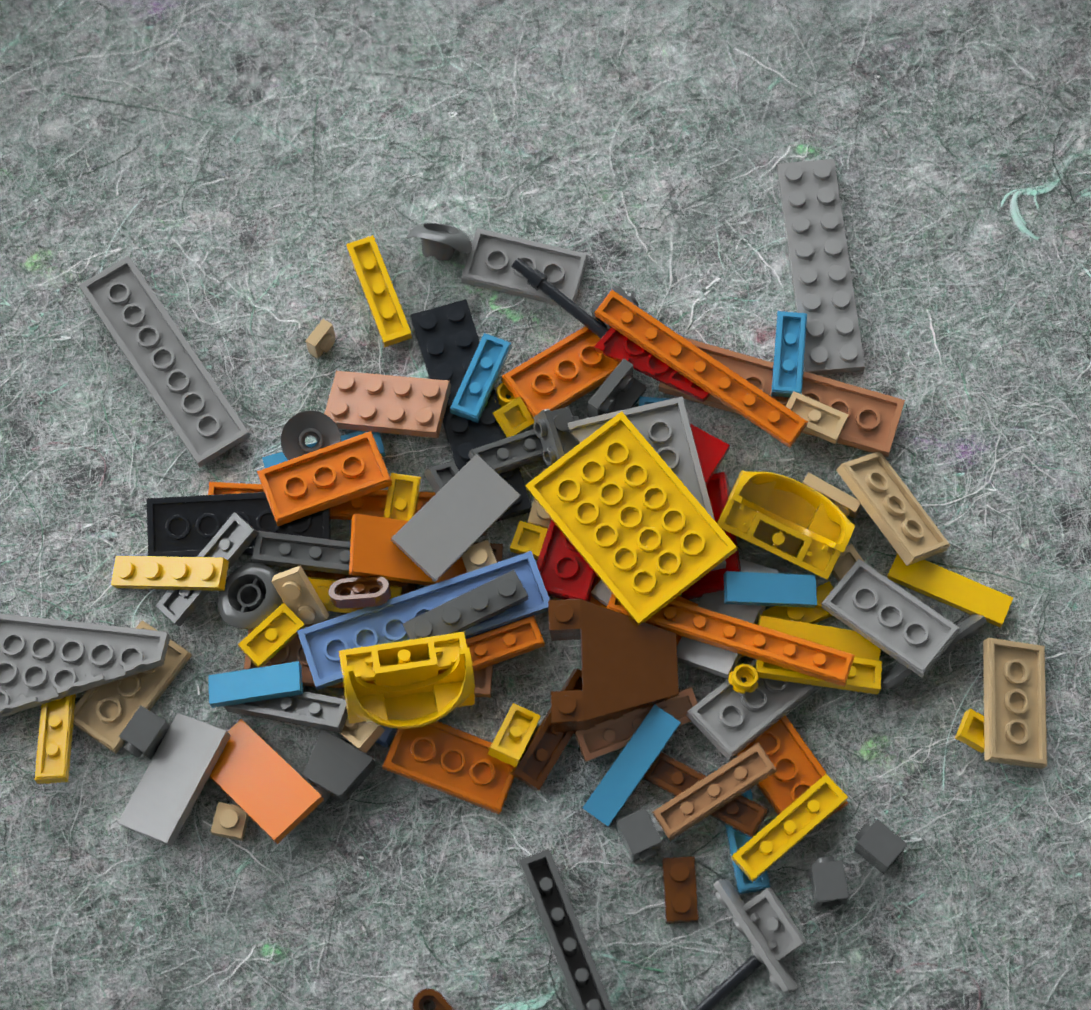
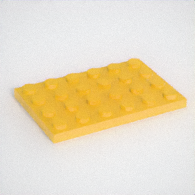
M622 411L525 485L535 500L638 625L646 622L737 551V546Z

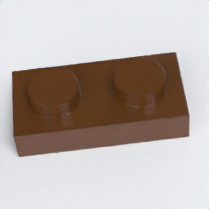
M694 856L662 858L666 924L698 923Z

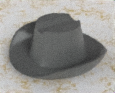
M419 224L413 227L406 237L407 239L412 237L421 238L423 255L427 258L430 256L436 257L440 261L451 260L455 249L463 253L472 251V243L469 236L461 229L447 224Z
M253 562L243 564L234 570L226 578L225 590L219 591L218 610L221 618L227 624L236 628L255 629L284 603L271 582L273 576L277 573L266 564Z

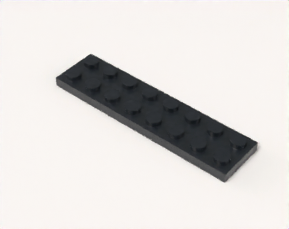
M466 299L410 314L429 379L448 380L451 384L442 423L454 463L459 471L470 461L468 455L470 450L507 438L493 415V412L500 409L494 388L478 423L450 413V407L480 343ZM520 468L498 474L521 496L496 522L530 513L532 506Z

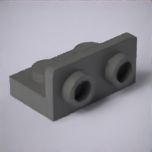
M623 358L588 401L589 418L630 409L636 404L640 396L646 391V386L633 377V364Z
M569 407L553 411L544 409L533 417L534 431L541 440L544 449L543 458L547 466H551L579 444L569 433L568 422L574 421Z

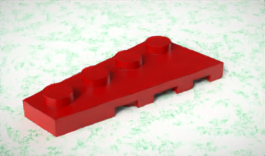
M612 327L594 346L595 351L618 362H621L624 358L633 364V369L703 403L711 395Z

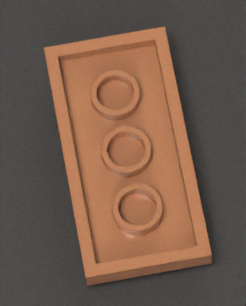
M336 370L324 414L336 423L338 429L439 438L451 384L448 380Z

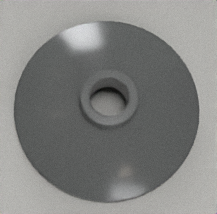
M303 411L294 415L286 422L281 433V448L287 460L341 442L340 431L336 423L329 416L318 411ZM308 437L315 438L316 445L314 447L306 446L305 439Z

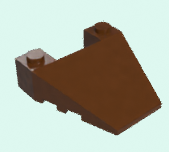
M582 599L548 600L551 640H581L583 690L551 691V716L554 732L588 730L610 719L615 720L623 717L624 714L640 708L642 710L679 696L676 633L646 622L638 625L632 617Z

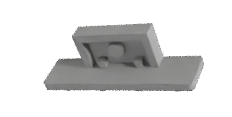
M729 879L715 882L714 886L717 890L716 896L719 902L725 908H729L735 917L734 924L742 935H746L752 943L751 949L758 961L765 963L771 973L769 977L773 985L785 994L797 990L799 986L782 960L807 941L772 888H766L745 904Z

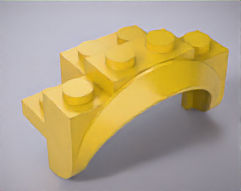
M741 470L717 522L721 529L827 580L841 552L844 553L855 527V524L832 501L811 487L780 474Z
M464 632L339 651L349 724L370 721L390 728H417L436 722L456 707L475 705L470 648H467ZM448 669L445 672L438 675V670ZM374 680L375 684H370L365 681Z

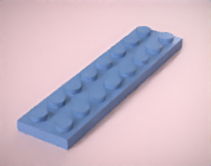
M532 551L389 599L381 606L365 607L298 630L297 632L316 689L320 690L343 682L339 658L340 650L409 640L403 628V623L512 570H515L528 594V600L463 631L465 639L549 611L548 600L550 599Z

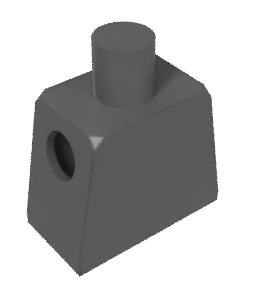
M324 729L321 730L303 772V778L324 799L315 808L318 811L322 810L329 797L342 804L345 803L376 767L373 757Z

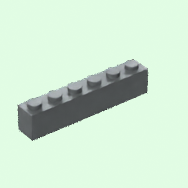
M550 849L520 859V869L575 1010H613Z

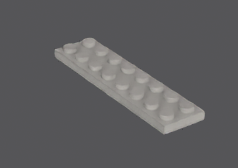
M825 159L777 164V176L795 307L797 313H807L804 371L815 375L864 371L865 363L835 160Z
M129 256L79 285L82 293L199 468L250 437L249 431Z

